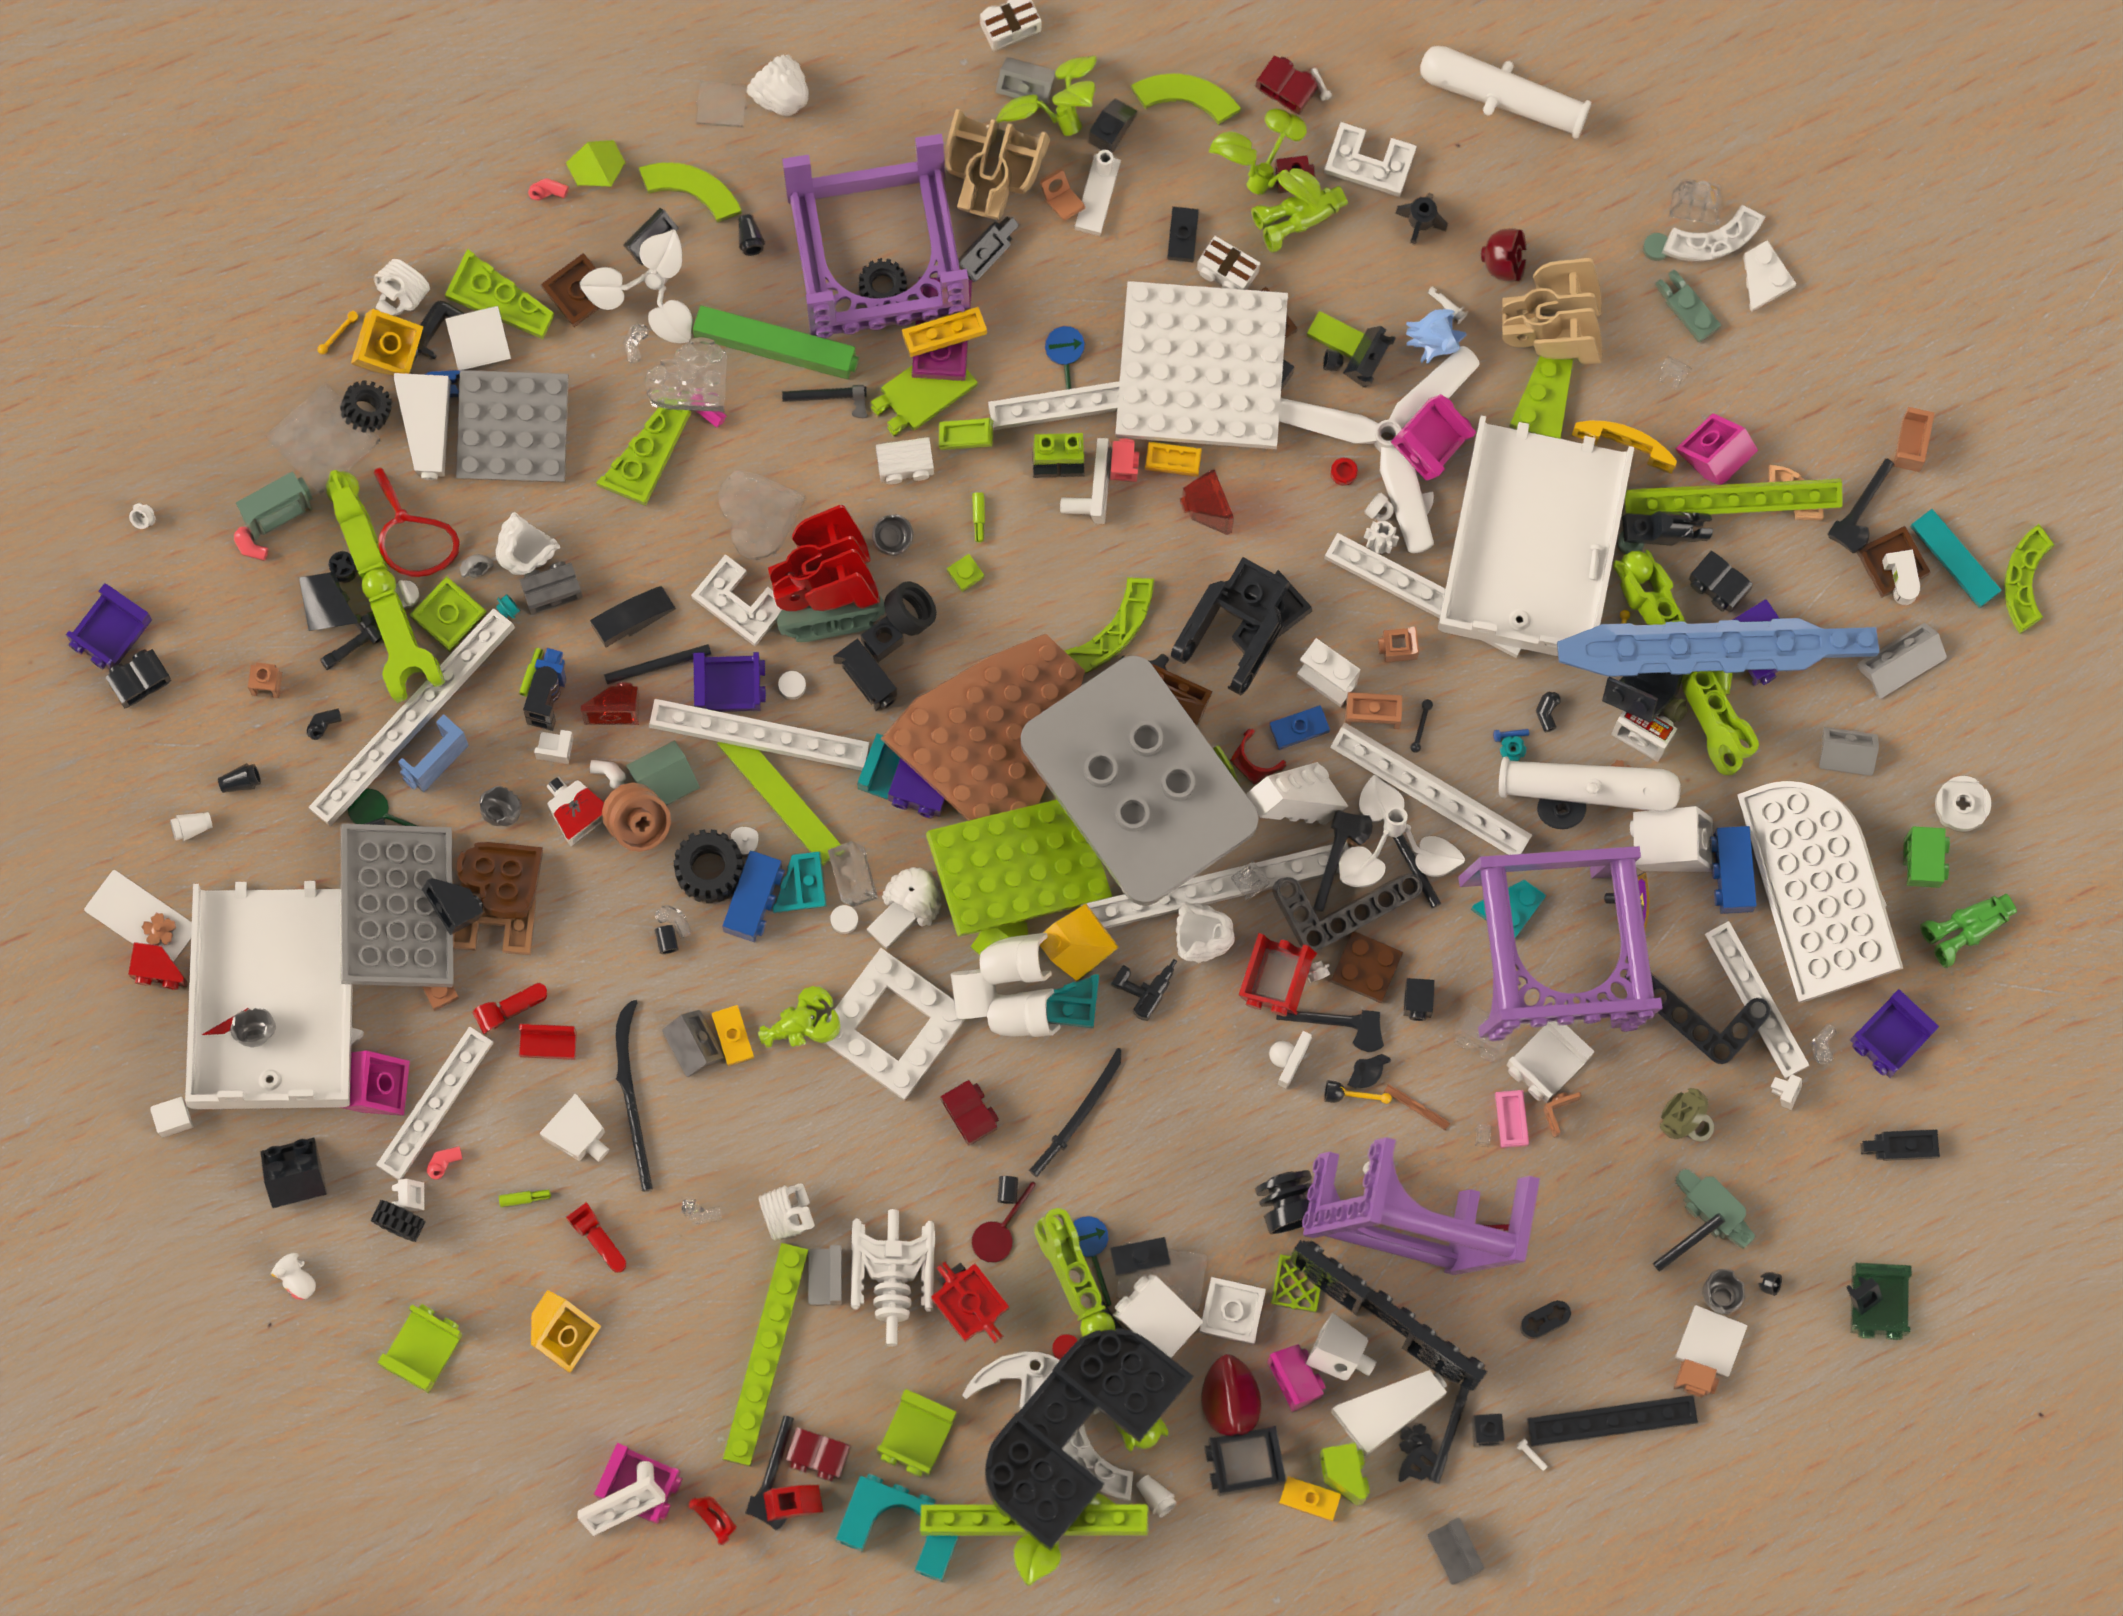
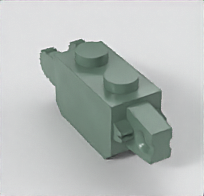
M1682 1169L1677 1174L1675 1184L1687 1195L1683 1201L1686 1203L1685 1208L1695 1218L1699 1216L1705 1223L1718 1213L1725 1219V1222L1710 1234L1716 1238L1718 1236L1722 1239L1727 1237L1742 1249L1752 1242L1756 1236L1743 1220L1746 1217V1208L1715 1177H1705L1701 1180L1692 1171Z

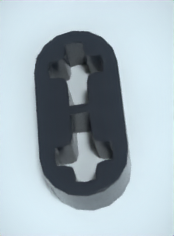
M1557 1300L1527 1314L1520 1324L1521 1333L1528 1339H1537L1564 1326L1571 1317L1570 1307L1564 1301ZM1553 1307L1565 1311L1561 1321L1557 1317L1548 1320L1547 1316L1554 1312ZM1529 1319H1532L1533 1322L1543 1319L1544 1323L1537 1328L1538 1333L1526 1329Z

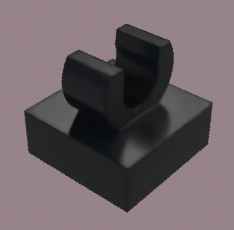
M1860 1276L1858 1278L1860 1286L1853 1289L1848 1285L1847 1291L1851 1297L1854 1309L1860 1315H1863L1882 1301L1883 1297L1879 1285L1872 1278L1866 1280Z

